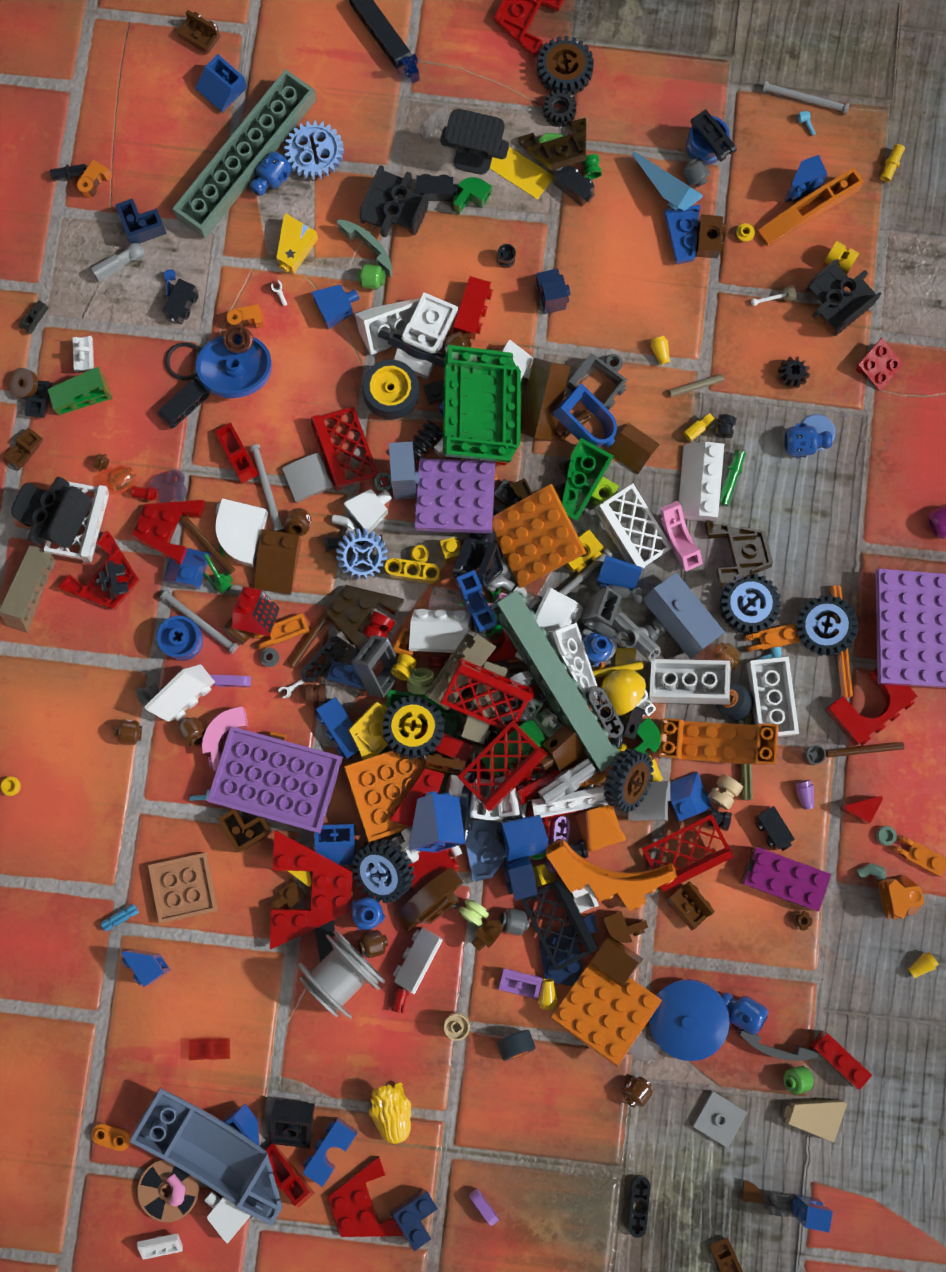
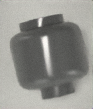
M697 157L685 164L686 168L683 170V173L689 185L697 184L700 187L708 182L706 178L710 176V170L703 159L699 160Z
M514 908L506 909L505 912L501 913L499 922L502 924V931L516 936H520L525 930H528L530 924L526 913L523 910Z

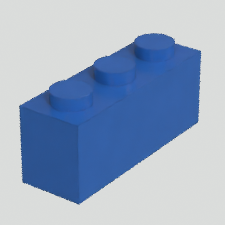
M335 697L316 709L319 713L316 717L321 725L326 724L329 729L326 733L330 740H336L339 745L336 748L342 757L346 756L349 760L359 753L348 731L353 723Z

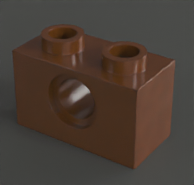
M701 214L698 224L696 257L718 259L720 252H723L724 241L721 240L726 229V224L723 223V216ZM711 234L715 239H710L707 235Z

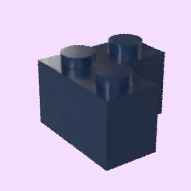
M133 198L115 204L130 243L140 244L167 234L157 208L140 214Z
M558 268L536 273V284L544 314L566 310L567 303H569L570 288L569 285H565L563 274L560 275Z
M357 648L355 650L353 660L359 653ZM332 660L327 677L329 682L366 692L353 663L347 665Z
M504 857L505 864L502 865V869L506 878L509 895L513 894L515 900L537 895L536 880L529 857L507 861V857Z
M421 1189L389 1212L413 1251H416L431 1240L421 1221L438 1209L428 1191Z

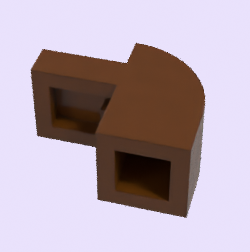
M622 911L601 917L609 936L622 943L632 942L630 934L633 933L634 936L645 933L644 929L648 928L646 920L626 925Z

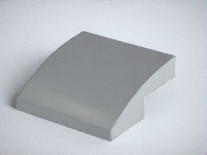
M320 453L304 457L282 468L296 502H301L313 495H319L334 487Z
M670 781L649 782L651 787H647L648 793L643 795L644 801H639L640 806L628 812V821L668 820Z

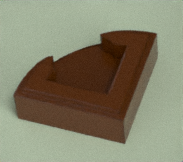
M743 1179L742 1201L763 1203V1197L758 1187L752 1182Z

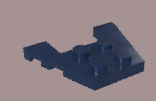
M595 914L585 917L584 920L590 932H597ZM570 925L564 928L562 935L573 938L575 933L574 926ZM554 934L546 938L547 944L556 947L559 936ZM561 937L558 948L569 952L572 940ZM540 940L539 946L544 979L550 978L554 980V983L574 986L583 973L581 959L556 971ZM575 941L571 953L580 955L578 942ZM557 950L555 960L559 966L566 962L568 954ZM570 955L569 960L576 956Z

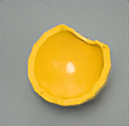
M620 669L610 673L603 680L600 688L605 691L617 715H623L633 710L640 703L645 693L646 684L644 678L636 671ZM603 707L609 713L608 707Z

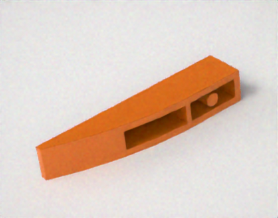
M855 167L848 170L775 217L758 230L759 234L768 246L859 192L864 184V180Z

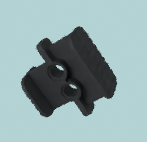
M455 109L450 113L447 127L443 128L440 137L442 146L456 149L455 166L459 170L483 175L487 173L490 169L492 157L505 159L509 149V142L502 140L505 129L502 119L463 109Z
M380 165L360 207V221L362 224L368 222L381 227V236L385 238L392 224L412 230V234L416 235L427 212L429 204L428 193L420 195L408 190L412 180V173L407 171L404 178L384 171V166ZM399 194L404 195L403 198H396ZM392 210L397 212L394 215L388 214V212Z
M835 259L821 270L806 288L807 292L811 290L822 302V305L814 311L812 317L815 320L821 315L835 330L834 336L840 334L847 326L869 310L882 294L881 292L876 294L864 281L868 275L866 270L854 279L849 278L837 265L839 259ZM843 287H848L850 292L845 291ZM829 298H834L837 303H832Z
M56 477L49 491L37 488L31 483L22 485L11 507V514L22 524L28 527L32 526L28 534V540L40 546L44 540L57 543L63 548H69L74 542L82 522L90 509L91 500L88 495L77 487H70V483L64 478Z

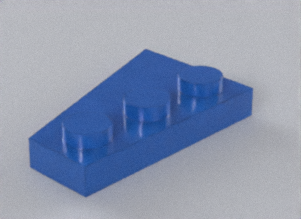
M700 205L691 206L685 211L680 208L677 211L675 209L664 211L675 264L693 262L695 259Z

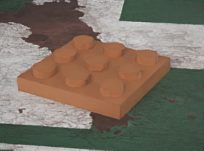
M207 853L148 865L159 924L218 911Z

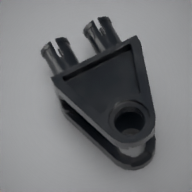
M492 530V533H485L481 540L465 539L453 568V578L455 580L457 577L479 568L477 577L480 584L488 586L503 572L499 553L500 547L493 543L497 537L495 531Z

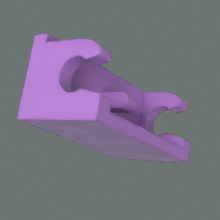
M503 968L498 990L537 999L542 977Z

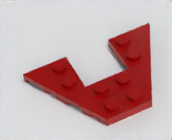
M274 830L273 870L313 872L311 909L271 908L270 949L351 912L352 871L324 857L317 851L278 832V830Z

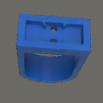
M582 383L574 388L552 413L578 440L582 438L599 448L603 445L608 448L615 442L614 437L617 432V423L614 416ZM579 400L602 423L605 431L604 439L595 438L570 413V410Z

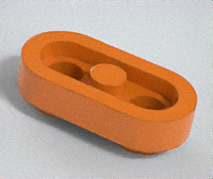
M107 1123L98 1124L91 1132L92 1140L96 1144L116 1151H124L131 1145V1134L127 1130ZM99 1131L104 1132V1138L98 1136ZM119 1137L123 1139V1144H118L117 1139Z

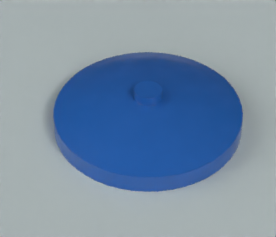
M223 335L211 340L202 348L196 360V371L200 383L210 393L223 398H240L253 394L265 385L271 375L272 360L267 347L257 338L253 337V345L249 351L236 353L227 349L224 344ZM238 335L235 339L237 345L242 341L241 335Z
M683 979L665 986L657 994V997L662 1002L649 1020L654 1040L664 1052L683 1061H698L710 1057L723 1045L729 1031V1011L724 999L713 987L698 980Z

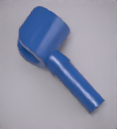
M174 269L164 272L166 280L165 296H170V280H176Z

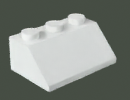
M414 609L410 625L409 651L453 653L468 630H473L469 611Z
M201 664L183 669L144 707L149 712L168 722L175 719L178 721L186 715L185 711L188 708L191 709L199 702L197 699L201 695L205 696L212 690L210 687L215 681Z
M423 927L421 931L416 930L412 938L415 941L412 948L407 947L402 957L405 959L403 965H398L393 974L396 977L394 982L413 994L416 993L443 941L442 937Z

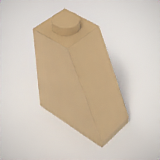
M840 1099L791 1102L784 1112L785 1122L834 1142L847 1103Z

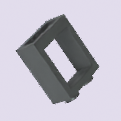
M591 353L568 381L567 387L571 390L576 388L591 368L594 367L617 384V387L606 401L602 403L610 410L616 402L614 400L617 395L621 396L626 390L625 384L627 379Z
M372 635L352 663L368 695L384 698L398 679L391 673L392 667L398 663L397 656L388 638ZM380 658L384 669L376 678L372 667Z

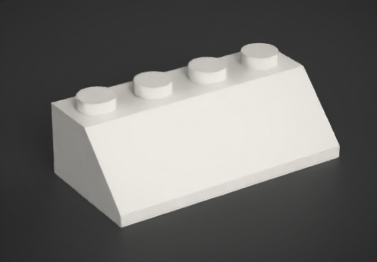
M700 442L683 446L678 502L681 504L684 519L710 520L715 522L718 518L724 454L723 443Z
M548 587L535 615L539 627L542 626L547 633L546 638L549 643L548 632L576 623L581 617L583 607L575 600ZM517 652L515 657L523 662L522 658Z

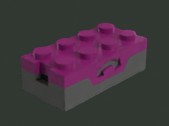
M752 847L740 884L819 912L831 874L765 849Z

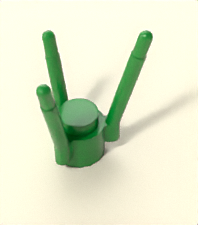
M219 546L220 553L226 559L223 547ZM204 554L207 563L216 576L213 581L205 572L204 577L213 586L214 590H218L219 593L230 589L233 586L231 582L234 581L231 575L226 570V576L224 573L219 575L209 556Z

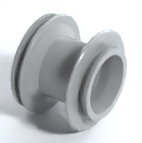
M334 930L333 933L335 935L333 937L329 934L326 935L332 944L333 950L312 971L302 963H298V967L306 975V977L301 976L299 979L312 995L335 1017H338V1011H341L346 1017L352 1019L351 1013L344 1004L365 983L373 985L377 990H380V986L377 983L379 981L384 983L385 980L337 930Z

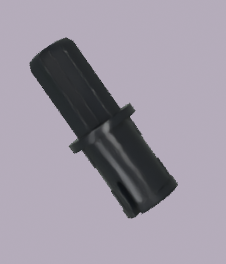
M68 164L66 167L50 169V175L53 181L66 178L71 180L72 177L81 176L87 169V165L69 166Z

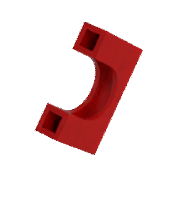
M875 668L868 675L881 689L885 697L884 709L878 717L867 718L860 715L844 696L834 701L825 711L854 746L858 744L864 745L871 739L869 736L873 732L877 734L886 727L884 723L888 720L892 722L899 717L900 710L903 708L907 710L915 704L913 700L918 696L910 686L878 684L877 668Z

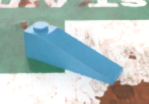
M635 151L632 155L663 198L669 201L668 206L676 211L678 208L685 211L703 197L695 189Z

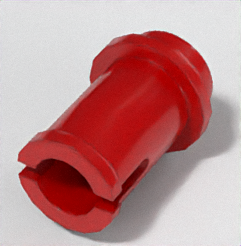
M133 486L131 495L132 498L147 499L151 502L156 500L157 490L151 486L149 488Z
M397 986V989L394 990L396 994L392 1011L404 1013L406 998L409 996V993L405 988Z

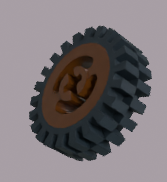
M561 36L557 37L556 42L554 39H551L549 45L546 43L544 49L541 48L540 55H538L537 75L540 78V83L542 85L545 83L544 88L546 90L551 88V92L553 91L554 93L556 90H559L560 93H562V90H566V94L572 91L573 95L578 93V89L583 91L584 85L587 87L589 80L592 78L594 58H592V52H588L589 47L587 45L583 47V41L581 40L576 43L575 37H572V41H568L569 36H565L563 41ZM565 65L568 69L567 74H565Z
M631 748L621 751L620 756L617 755L615 757L616 762L612 761L611 766L613 768L612 770L608 769L609 777H605L607 784L604 785V790H606L604 797H606L605 801L608 802L607 804L624 812L635 810V807L638 808L640 806L639 801H644L643 795H647L648 791L646 789L651 787L649 780L653 779L651 773L654 772L651 757Z

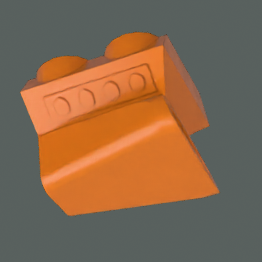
M604 805L575 815L588 852L626 840L624 833L620 829L614 808L610 805Z
M901 876L898 881L896 879L879 881L878 888L883 912L887 919H904L905 915H914L924 904L921 887L908 876Z

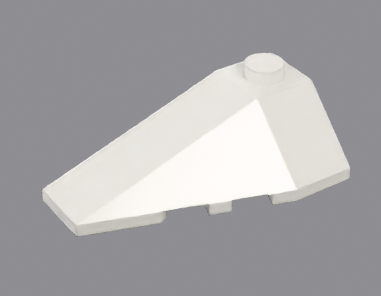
M421 298L378 306L355 314L358 331L371 355L391 347V345L387 344V340L378 337L380 330L389 334L394 332L401 336L403 335Z
M577 623L548 632L550 644L552 643L558 651L556 655L560 661L563 660L568 667L567 672L576 680L578 689L586 697L587 689L591 686H597ZM594 691V696L592 698L598 699L597 695L599 693Z

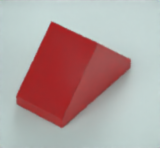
M882 795L844 805L840 808L841 811L857 820L870 824L883 797Z

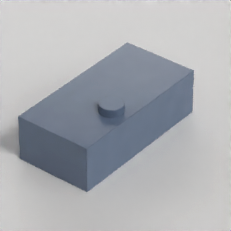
M413 442L389 443L391 483L394 500L417 499L416 483H419V471L415 472Z
M677 572L656 586L642 599L690 659L725 633Z

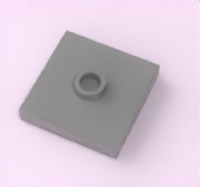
M711 1091L692 1126L728 1148L748 1112Z

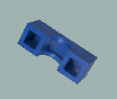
M475 570L457 577L455 582L478 634L496 627L498 622L491 606L485 600L482 586Z
M340 1118L336 1122H330L325 1130L328 1132L324 1140L320 1138L314 1147L317 1150L313 1157L309 1155L302 1165L305 1167L303 1174L321 1187L324 1186L335 1169V1165L327 1159V1150L331 1147H338L346 1152L358 1133L356 1129Z
M795 1194L794 1199L790 1203L792 1215L805 1228L830 1233L833 1211L829 1207L823 1206V1202L818 1198Z

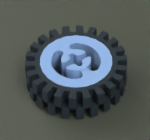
M753 574L730 583L724 588L720 597L721 604L719 607L722 610V618L726 619L725 622L729 623L732 629H737L740 633L746 632V634L758 633L767 629L777 619L780 613L781 602L779 599L781 596L780 593H777L778 588L772 585L773 582L771 580H766L765 576L760 577L758 576L759 574ZM746 591L757 593L763 601L762 609L760 608V599H757L744 611L745 613H754L755 616H747L738 608V598L741 600L740 607L742 609L756 596L755 594H747Z
M822 595L817 599L815 597L800 610V615L797 618L798 635L804 646L813 653H817L820 656L838 655L842 651L845 652L848 647H851L857 637L858 620L856 613L848 602L841 600L840 597H833V595H828V597ZM824 613L835 614L841 620V623L837 624L834 618L830 617V625L832 627L828 628V636L836 631L839 632L830 639L821 638L814 632L815 628H819L820 632L825 635L823 625L827 624V616L816 620Z
M378 839L370 842L355 855L356 859L352 863L355 866L352 868V872H356L353 877L354 880H360L357 886L361 887L363 885L364 889L362 892L364 894L369 892L368 897H375V900L378 902L382 900V903H387L388 901L391 903L399 899L412 886L414 874L411 873L414 871V867H408L412 861L411 859L405 860L404 857L408 854L406 852L401 854L400 850L402 848L399 845L394 848V842L391 841L388 844V840L380 841Z

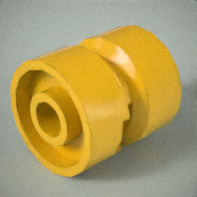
M836 241L824 262L829 265L835 259H839L837 265L847 275L859 252L852 248L847 250L846 245Z

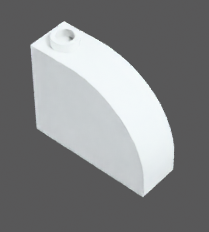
M222 498L221 504H217L215 512L217 514L216 534L218 541L233 560L240 564L254 567L261 530L265 528L269 513L264 508Z

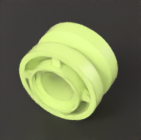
M427 668L412 669L407 680V690L413 694H426L434 680L433 671Z
M467 898L464 901L466 907H460L458 911L462 917L474 926L478 925L481 927L483 924L481 918H487L489 913L486 912L487 909L476 901Z

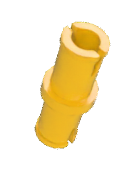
M894 144L880 176L882 181L891 182L895 170L900 165L899 161L905 150L904 146Z

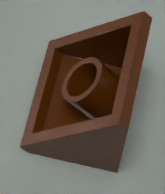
M629 423L620 432L608 453L633 472L639 474L660 444Z
M610 936L604 941L590 964L623 988L641 964L643 958Z

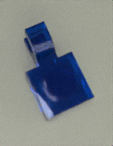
M414 53L410 57L402 59L404 73L407 78H411L413 83L420 81L417 68L418 58Z

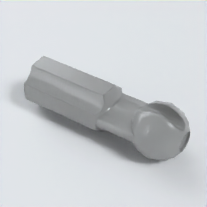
M131 243L125 251L118 255H112L91 267L99 282L122 270L126 264L141 260L144 257L145 250L141 244Z

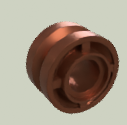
M232 326L224 334V344L232 352L245 353L253 345V335L247 328ZM238 335H241L242 341L237 345L235 339Z

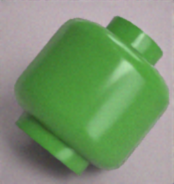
M365 264L358 271L357 280L361 282V286L364 289L378 290L385 284V271L379 265Z
M796 1066L788 1069L783 1079L786 1089L794 1095L808 1092L812 1089L814 1082L813 1074L805 1066Z

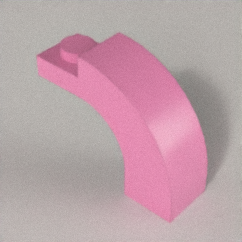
M675 501L661 507V522L666 537L683 569L688 571L702 565L700 549L696 546L687 530L681 504Z
M244 707L224 711L206 729L202 742V752L205 755L211 754V757H208L210 769L213 768L214 772L217 771L220 762L222 741L229 733L230 727L248 728Z

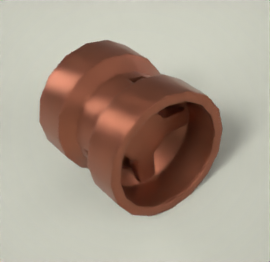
M306 684L307 704H313L314 701L326 703V684H319L318 686Z

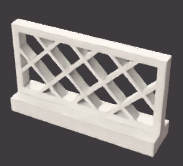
M69 482L70 487H77L84 493L87 491L95 492L94 498L90 499L92 504L89 509L90 513L82 522L85 532L78 537L76 536L72 543L78 542L81 546L79 554L70 552L68 548L63 547L52 549L50 548L51 542L47 540L44 552L81 559L83 562L91 563L109 491L107 486L99 485V487Z
M634 484L629 485L593 508L627 563L645 568L646 565L673 548ZM629 490L634 495L633 502L624 500L625 494ZM612 501L619 502V511H612L609 503ZM624 504L632 506L631 516L622 513ZM636 507L642 508L644 511L643 519L634 517ZM621 517L630 519L628 528H624L620 524ZM634 520L642 522L641 532L632 530ZM646 523L652 524L654 527L653 535L644 533ZM631 533L640 535L638 545L631 542ZM644 536L652 538L650 548L642 546ZM656 539L663 542L665 545L664 549H654ZM641 549L650 551L649 558L646 561H643L640 556Z
M543 773L534 774L531 777L539 779L543 777ZM607 782L598 783L603 785V787L592 788L593 785H589L588 788L580 787L584 790L563 795L548 806L542 799L531 800L533 815L540 814L542 818L608 805V802L605 801L606 797H604V792L606 791L604 790V785Z

